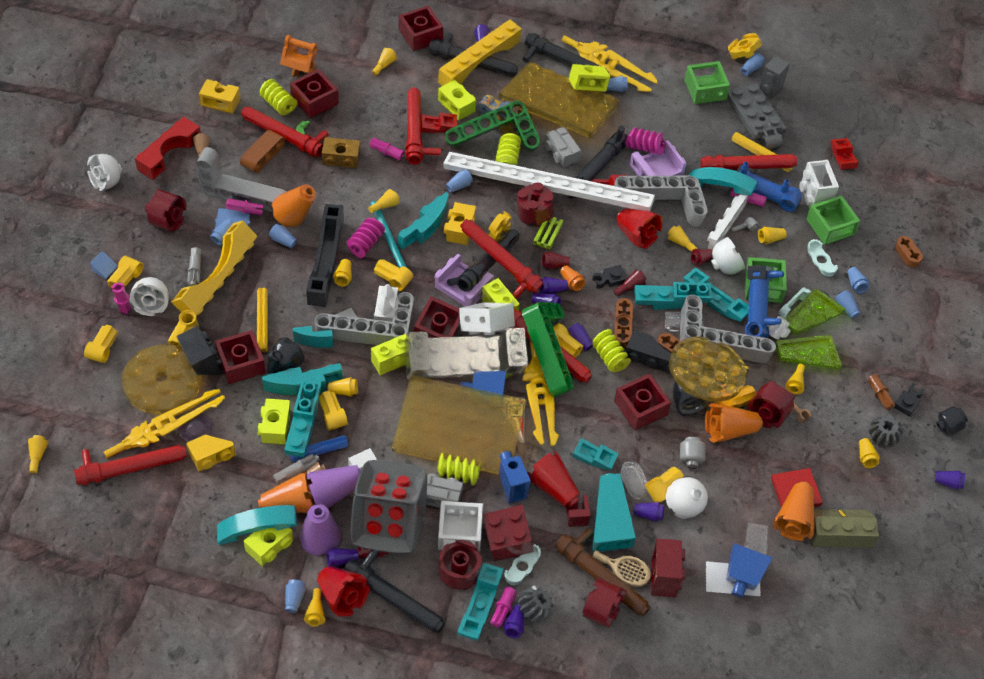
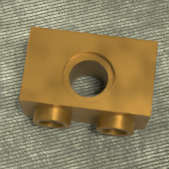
M325 137L322 149V165L358 168L361 153L360 141Z

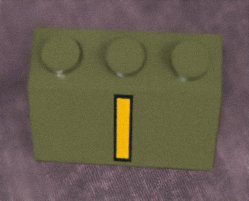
M814 509L812 547H874L879 537L877 519L869 510Z

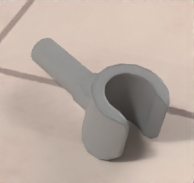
M749 217L743 224L735 226L731 230L735 232L747 227L750 231H754L757 228V222L754 218Z

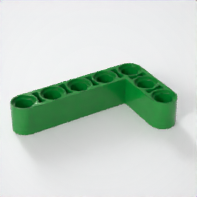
M514 101L453 127L445 134L447 145L456 147L513 122L526 150L535 151L539 146L540 139L529 113L521 101ZM518 106L522 109V112L515 114L512 109ZM503 113L506 119L499 121L496 116ZM483 120H487L490 126L483 128L480 123ZM526 122L529 128L522 130L520 124ZM465 128H473V134L467 135L464 132ZM455 134L458 136V139L455 142H451L448 139L449 135ZM529 138L535 139L536 145H528L527 140Z
M540 301L523 309L522 315L551 394L557 397L573 390L574 384L552 323L564 318L562 307L558 303Z

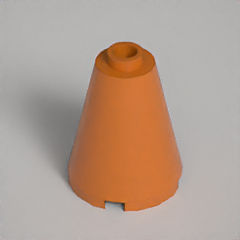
M305 184L278 195L272 203L274 218L285 227L292 226L295 228L301 225L316 198L314 188Z
M719 403L710 404L709 407L711 409L706 411L705 430L706 433H710L711 438L709 440L713 443L756 433L763 424L762 418L756 412Z
M302 472L261 494V499H258L259 508L294 505L296 513H308L309 509L316 505L309 485L313 484L311 478L307 480L308 472Z
M799 482L793 486L773 521V529L775 531L778 529L781 531V536L790 540L803 541L805 537L811 539L814 535V489L807 482Z

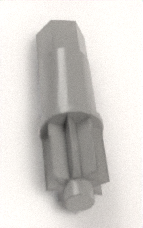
M197 247L191 248L187 282H189L190 286L197 285L200 282L201 249Z
M310 454L301 460H297L296 463L272 475L277 485H280L296 475L306 472L320 460L318 455L313 456V454Z

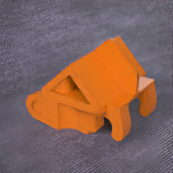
M287 35L284 41L285 46L280 65L293 68L292 77L299 76L301 71L306 73L315 71L316 63L314 61L318 51L317 43H307ZM298 47L309 50L307 55L298 54Z

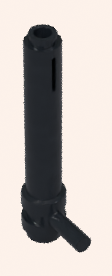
M448 33L443 41L432 39L429 45V52L432 55H440L447 60L449 58L454 59L467 49L450 43L453 38L452 33ZM491 56L477 65V67L511 77L512 75L516 76L518 66L515 63Z
M529 33L525 39L524 44L529 50L522 58L524 62H528L534 53L537 52L572 67V64L600 66L549 42V39L545 37L541 38L536 33Z
M624 126L618 127L617 132L606 141L600 152L576 176L577 179L592 181L609 161L626 147L627 134L624 133ZM566 195L570 199L576 198L575 196Z
M510 229L497 243L508 251L519 240V232L515 229ZM485 253L459 277L448 279L447 284L449 286L457 285L464 292L470 291L482 280L483 275L497 261L488 253Z
M371 550L363 562L351 559L347 563L344 570L364 576L367 579L366 584L369 586L370 591L432 632H441L445 626L441 616L375 574V570L370 568L380 551Z

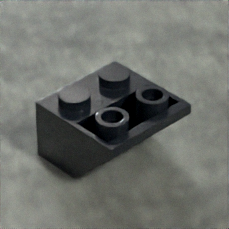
M197 325L176 336L196 375L223 374L220 367L222 366L221 360L206 331L201 332Z

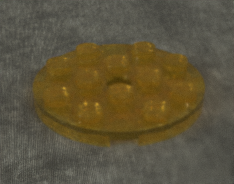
M691 337L682 340L674 347L669 359L670 372L677 384L686 393L703 400L713 402L730 400L741 392L745 384L747 371L741 357L728 345L722 342L718 344L709 341L707 337Z
M168 344L154 345L139 351L127 362L122 373V386L128 401L139 410L152 414H162V412L170 411L192 401L198 394L202 384V375H196L183 349L179 346ZM167 376V379L165 381H158L157 377Z

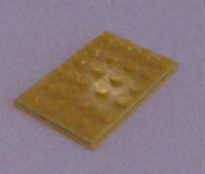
M531 62L508 83L498 96V99L504 102L521 101L528 112L588 138H591L620 103L619 99L600 91L574 90L567 76H562Z
M411 375L391 449L395 452L439 461L441 453H444V459H447L449 454H451L452 461H455L456 457L459 456L461 463L465 458H467L468 464L475 459L476 466L481 462L480 470L499 474L500 454L505 451H511L514 457L527 400Z

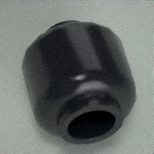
M952 406L938 414L939 421L936 424L941 432L945 431L948 435H953L965 429L968 419L963 409Z

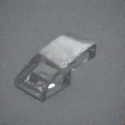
M747 523L745 547L767 555L768 525Z

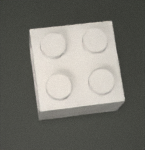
M828 160L807 162L806 169L803 171L800 191L804 193L805 204L810 209V206L836 197L839 186ZM826 170L832 186H823L822 184Z
M483 302L459 308L461 331H469L471 335L480 334V332H484V335H494L495 331L506 332L507 328L515 326L513 303Z
M441 501L438 550H442L448 543H454L455 540H466L473 543L480 552L483 504Z

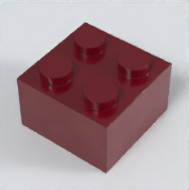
M429 5L398 15L399 31L413 51L428 47L432 39L443 41V25Z
M320 69L290 83L292 97L297 100V105L309 118L339 104L338 89Z
M430 296L414 326L413 337L448 352L461 327L459 308Z
M253 330L215 341L216 352L221 360V367L228 385L266 373L264 358Z
M650 373L617 388L614 402L634 430H638L667 416L671 405L670 400Z
M523 504L483 514L494 562L535 552Z
M656 539L651 558V596L676 597L678 590H682L683 580H685L686 569L682 567L686 556V550L682 549V540Z

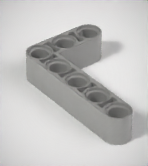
M204 148L196 162L200 190L206 195L227 200L229 198L232 199L234 194L248 198L250 203L263 204V210L274 212L272 207L274 199L286 192L283 189L221 174L219 155L213 148Z
M619 176L614 183L615 187L655 195L654 200L681 199L686 219L694 227L702 225L708 212L699 181L694 176Z
M408 292L400 293L397 296L392 322L324 313L317 315L315 318V332L332 330L333 340L380 345L404 334L409 338L414 312V297Z
M689 295L686 298L681 309L680 344L683 348L758 363L770 361L776 349V345L771 339L703 327L702 300L696 295Z

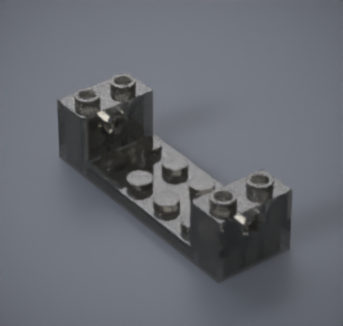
M505 328L501 335L428 338L427 332H408L404 340L407 379L474 376L475 372L506 371V374H522L528 366L524 328Z

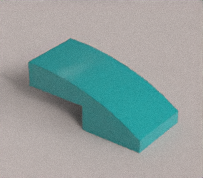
M312 326L293 328L295 343L318 348L333 347L332 330L313 332Z
M581 438L571 457L591 466L611 471L619 453L602 444L597 447Z

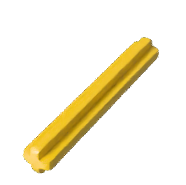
M735 132L732 136L734 143L756 155H777L738 132ZM780 168V169H782V170L786 171L787 173H789L793 168Z
M258 288L257 343L261 353L268 351V292L266 288Z

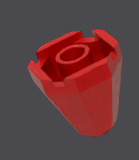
M624 208L617 214V225L634 245L647 249L657 241L658 236L656 233L657 231L661 232L663 228L661 215L650 211Z
M326 567L318 574V585L335 615L338 617L351 616L355 613L352 611L354 608L360 609L364 605L370 591L369 586L366 584L367 579L364 576L335 567Z

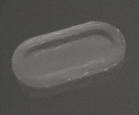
M634 461L625 462L621 467L620 473L629 494L637 499L644 498L648 493L644 486L647 480L640 465Z

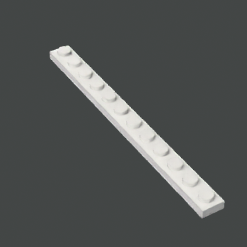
M449 152L443 163L444 169L459 172L466 169L472 175L523 186L540 182L543 186L550 189L551 192L636 210L650 211L655 198L653 194Z

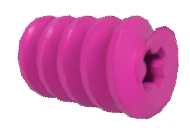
M637 127L632 129L626 140V147L629 149H638L639 151L651 152L652 154L657 153L658 155L663 154L666 145L663 133L660 132L657 135L656 131L651 133L650 130L644 131L642 128L638 131Z
M374 218L365 219L347 241V246L351 253L358 258H364L377 240L381 238V235L385 233L384 225Z

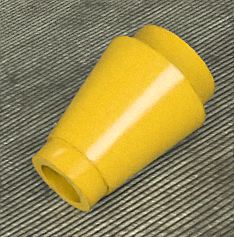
M763 227L758 231L759 242L765 245L786 238V230L784 228Z
M348 259L341 260L333 275L334 282L338 286H347L352 280V263Z
M349 377L329 382L328 391L334 392L336 395L351 397L357 395V379Z
M861 439L859 441L860 463L865 468H874L879 464L880 456L870 439Z

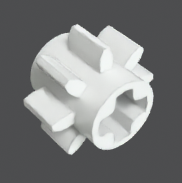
M780 316L777 317L782 320L780 325H767L769 327V335L778 340L780 337L786 338L791 331L788 329L790 323Z

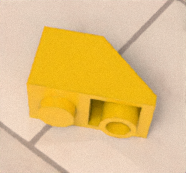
M203 435L187 442L188 453L198 472L209 469L219 462L227 461L236 455L232 441Z

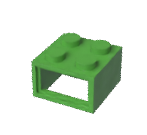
M720 61L687 66L685 82L694 104L727 100L730 84ZM716 67L713 75L695 77L693 72L696 69Z
M842 195L811 205L806 218L824 245L855 235L860 223L859 218Z
M748 257L745 268V300H749L750 280L747 279L748 266L766 265L768 267H777L773 268L772 271L784 272V277L772 278V281H769L768 302L783 303L787 291L786 260Z

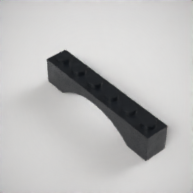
M325 204L317 256L306 290L307 305L322 307L327 305L344 223L343 205Z
M633 330L626 348L627 358H630L632 362H638L650 368H656L677 376L688 374L702 379L708 387H714L722 391L737 389L744 368L743 365L728 360L711 363L684 360L665 350L657 343L653 336Z

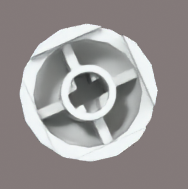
M96 154L89 157L87 165H90L91 170L88 171V176L93 187L96 189L99 187V191L114 187L119 182L122 172L121 165L117 160L108 154Z
M728 237L722 239L714 246L711 263L715 270L720 269L723 273L730 275L745 269V264Z
M153 277L142 278L131 289L129 301L134 306L136 312L146 316H155L154 313H162L166 309L169 292L161 280Z
M691 477L679 478L673 481L667 488L666 501L669 509L672 508L675 512L674 515L682 519H688L703 512L707 505L708 494L705 486L699 480Z

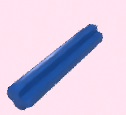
M340 436L308 445L305 457L310 454L315 456L348 446V440L346 436ZM289 455L292 462L305 458Z

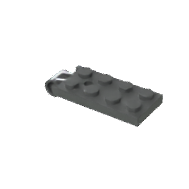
M758 84L729 89L727 99L753 140L761 138V145L768 150L782 147L783 139L781 133H785L787 128Z

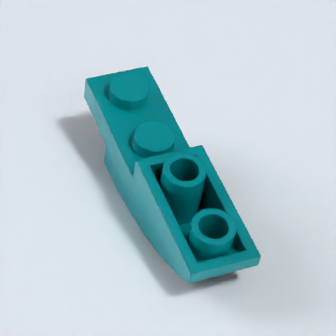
M445 192L441 196H437L433 202L422 207L420 219H416L412 225L400 231L398 234V246L402 250L416 240L423 244L435 233L447 213L449 193Z
M673 282V286L635 285L634 289L635 305H653V310L682 308L689 295L698 296L702 300V304L712 300L711 283Z
M340 363L331 364L316 370L311 369L302 373L300 367L263 376L262 383L264 391L282 395H298L301 381L308 380L321 382V392H326V384L343 379V373Z
M301 381L293 410V420L284 449V454L305 457L316 419L321 382Z

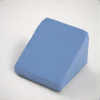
M104 252L99 253L90 263L92 271L106 280L118 269V265Z

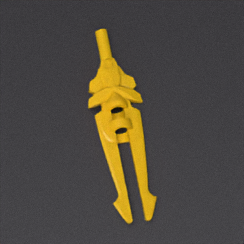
M565 35L562 38V42L575 48L581 57L607 68L610 76L614 78L622 75L627 77V82L637 86L638 91L652 92V89L616 70L617 64L654 84L658 83L651 72H643L612 50L605 51L608 47L607 45H599L595 41L592 43H578Z
M530 342L532 359L529 365L523 369L525 375H523L522 380L530 381V383L526 384V390L536 426L533 434L540 445H543L539 405H545L550 443L553 447L559 437V434L555 432L554 396L548 388L533 343ZM542 383V387H536V384ZM538 394H544V398L538 399Z
M220 389L204 392L202 397L153 418L151 423L148 424L146 420L141 423L140 427H134L128 437L122 440L121 443L104 451V454L108 459L125 449L149 446L150 443L159 441L157 436L168 434L208 408H216L225 399V396L222 395L175 419V416L219 394Z

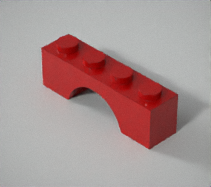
M185 117L175 122L169 130L164 132L148 148L137 155L135 158L137 171L152 180L157 178L165 171L164 155L174 148L183 147L190 149L194 145L193 137L201 133L200 126Z

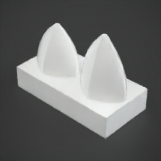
M389 284L379 286L374 320L392 322L398 295L397 287H391Z

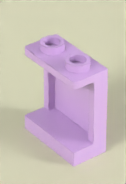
M667 140L665 141V150L662 155L649 153L641 156L638 151L632 153L630 166L638 176H683L686 161L679 155L675 146Z
M457 254L454 258L448 260L442 270L439 269L434 277L435 288L465 307L475 305L482 298V287L492 282L494 275L487 272L472 290L466 292L460 290L457 285L449 286L447 284L448 279L459 277L469 267L461 262V255Z

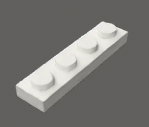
M740 194L734 197L731 204L732 207L726 209L723 220L719 219L715 227L716 230L710 232L707 239L709 241L708 249L713 250L714 246L725 237L746 206L748 195Z

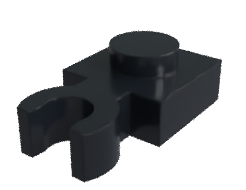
M617 265L604 269L603 274H593L592 280H600L596 282V288H602L605 284H608L609 287L622 285L627 276L622 266Z
M914 383L910 385L908 392L904 390L901 393L894 407L909 417L921 401L919 398L924 393L923 388L919 392L914 391Z

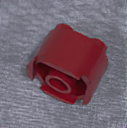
M540 182L517 192L519 219L528 225L529 223H535V226H540L547 220L549 222L553 214V193Z
M158 189L151 201L146 203L144 210L147 213L150 225L167 231H176L184 221L185 217L182 214L183 210H187V203L185 198Z
M769 381L767 384L762 385L749 401L748 410L751 409L752 412L759 414L763 421V427L779 428L793 411L795 397L791 392L786 391L775 382Z
M455 540L454 543L446 544L439 555L440 580L454 589H470L477 582L481 571L482 558L478 548L466 540Z
M598 577L593 585L597 588L589 593L582 616L610 628L613 620L615 621L619 615L620 609L618 606L620 602H623L627 590Z

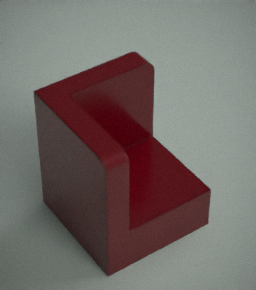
M583 495L582 503H577L571 508L569 505L566 507L568 527L589 526L590 509L587 495Z

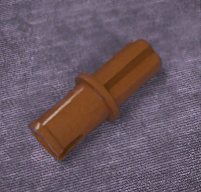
M878 374L871 375L867 381L875 392L874 396L880 399L886 410L894 408L895 403L888 393V387L883 384Z

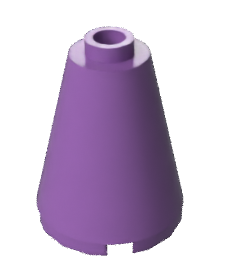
M351 465L307 473V480L311 478L313 483L309 485L316 505L321 504L330 508L355 491L362 467L359 468L358 465Z
M321 504L314 505L309 509L300 531V542L303 549L314 556L326 554L327 550H331L332 547L338 548L341 542V530L328 508Z

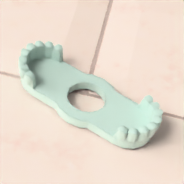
M817 239L811 240L807 247L813 263L823 275L827 277L833 276L837 272L838 265H833L830 256L823 250V243ZM817 257H824L827 262L819 263Z
M805 287L800 289L780 309L778 313L780 317L785 319L788 315L787 313L791 310L790 307L798 299L804 301L811 294V291Z
M533 544L535 552L520 555L513 561L512 567L509 570H505L504 576L508 584L518 585L525 576L532 572L533 566L541 555L539 546ZM519 562H525L528 564V569L520 571L516 565Z

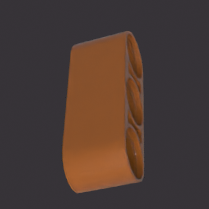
M267 130L242 155L240 165L254 173L260 172L284 147L286 139L271 130Z

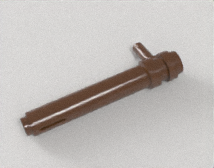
M587 529L577 539L563 534L558 539L555 547L561 555L567 556L569 562L578 565L594 580L601 577L623 587V589L627 590V594L622 603L638 616L644 617L651 608L648 605L649 602L586 551L583 544L594 535L591 529Z

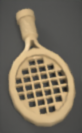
M597 550L593 554V557L599 562L610 565L613 573L630 587H643L651 579L650 568L639 558L622 556L617 559H611Z

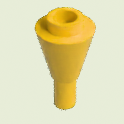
M383 49L376 67L372 70L373 75L377 76L382 69L397 60L396 52L393 49Z
M388 189L377 203L368 207L370 213H374L379 209L397 206L399 204V196L395 191Z
M680 225L677 227L673 226L667 233L669 240L686 247L691 253L693 249H698L690 242Z
M798 364L796 372L785 384L786 390L792 394L804 392L803 373L805 366L803 364Z
M34 435L33 438L28 439L31 460L29 472L33 474L38 472L39 461L49 443L45 440V437L40 435Z
M319 588L313 589V597L304 616V621L313 627L325 622L321 602L322 591Z

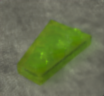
M815 288L784 319L790 323L788 329L795 335H798L844 314L846 308Z
M832 335L776 341L775 345L780 361L840 370L842 367Z

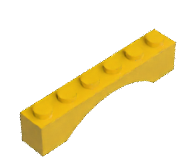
M509 19L439 69L438 83L443 86L455 79L459 84H462L472 70L484 59L498 51L510 50L520 43L522 28Z
M243 220L233 223L223 235L221 257L213 273L198 285L182 288L171 301L180 312L192 310L196 316L200 315L204 310L203 306L214 297L213 293L224 284L223 280L234 271L233 267L244 258L243 254L254 245L253 241L257 238V235Z

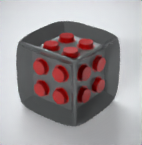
M369 460L364 463L356 483L352 504L351 539L353 544L366 549L391 553H412L415 550L421 534L426 507L428 483L426 469L413 464L386 460Z

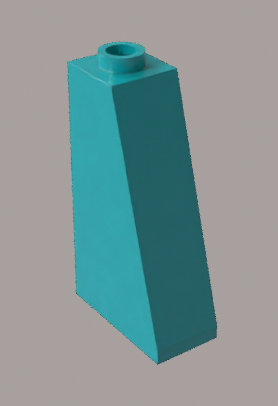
M607 473L600 476L592 551L594 553L595 550L603 552L633 548L636 537L621 474Z

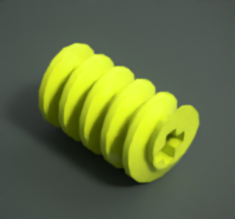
M274 79L265 81L261 86L260 96L280 115H288L294 111L297 106V100L285 91L279 83H276Z
M510 133L501 136L495 161L517 166L521 138Z
M607 329L600 332L594 338L593 346L601 359L604 360L608 370L612 373L619 372L630 364L631 359L627 358L626 352H623L624 349L620 346V342L616 340V336L612 335V330Z
M441 453L437 473L439 472L440 478H444L446 474L447 479L454 476L460 481L462 478L464 484H467L470 479L471 485L474 486L479 478L481 462L476 466L475 459L468 464V460L465 458L461 463L459 456L456 457L455 461H452L451 454H449L447 459H444V453Z

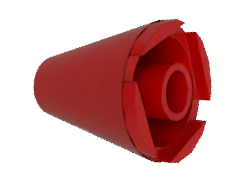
M556 450L553 451V455L548 453L533 466L534 471L532 473L527 472L531 483L564 507L569 505L571 508L579 502L580 492Z

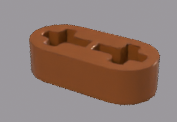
M907 236L899 237L895 244L896 251L909 267H918L923 259L921 251L911 238Z

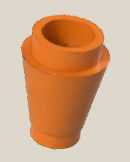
M564 266L560 270V274L564 280H567L571 290L579 291L585 286L586 281L580 273L569 266Z

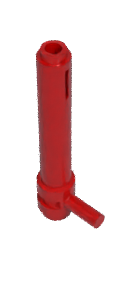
M411 88L407 92L406 159L408 163L417 165L423 159V155L441 156V149L423 148V142L421 141V92L417 88Z
M250 106L244 107L241 111L243 119L266 131L271 130L283 136L287 142L297 146L299 150L307 152L308 155L312 157H320L322 155L323 144L321 141L329 136L326 130L313 138L308 134H302Z
M793 154L723 157L722 155H716L715 157L705 156V158L700 159V168L718 167L737 170L740 164L743 165L744 162H748V167L752 170L793 168L797 166V156H793Z
M468 219L462 222L460 225L461 231L516 278V281L520 284L512 293L516 300L525 290L535 294L542 287L544 282L541 281V277L535 276L533 270L525 267L476 223Z
M514 309L515 326L511 328L516 329L520 336H525L532 342L522 312ZM560 346L570 374L581 383H587L592 377L591 370Z
M176 445L99 464V462L92 463L90 451L84 449L81 451L84 465L74 469V475L77 485L86 486L90 482L95 481V483H99L103 479L182 461L187 455L184 446Z

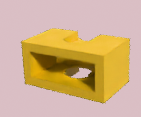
M206 79L199 92L201 106L232 114L241 100L239 87L229 84L223 86L218 81Z
M454 203L453 209H449V223H445L444 226L446 241L468 245L470 238L461 231L460 225L465 219L475 221L476 206Z

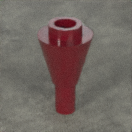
M693 249L690 256L691 261L696 266H701L713 258L712 250Z
M634 270L623 282V285L614 290L615 295L618 297L625 291L635 289V285H646L644 273Z

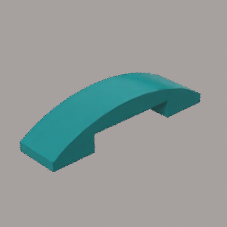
M718 167L694 169L688 175L696 177L700 187H702L703 183L734 188V193L752 196L758 184L756 180L745 174Z
M696 267L683 279L685 282L710 283V277ZM711 284L712 300L707 302V305L728 318L742 321L748 315L749 305L740 298L736 301Z
M294 505L268 506L233 515L217 525V543L222 545L238 541V536L272 527L278 531L297 526L296 507Z
M483 563L477 579V585L457 635L476 641L479 640L493 605L503 574V568Z

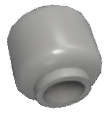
M687 437L680 443V460L686 463L687 467L696 468L698 464L705 461L706 444L701 441V438Z

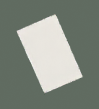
M706 561V592L731 594L734 583L726 580L729 563ZM760 582L755 590L746 588L744 595L761 596Z

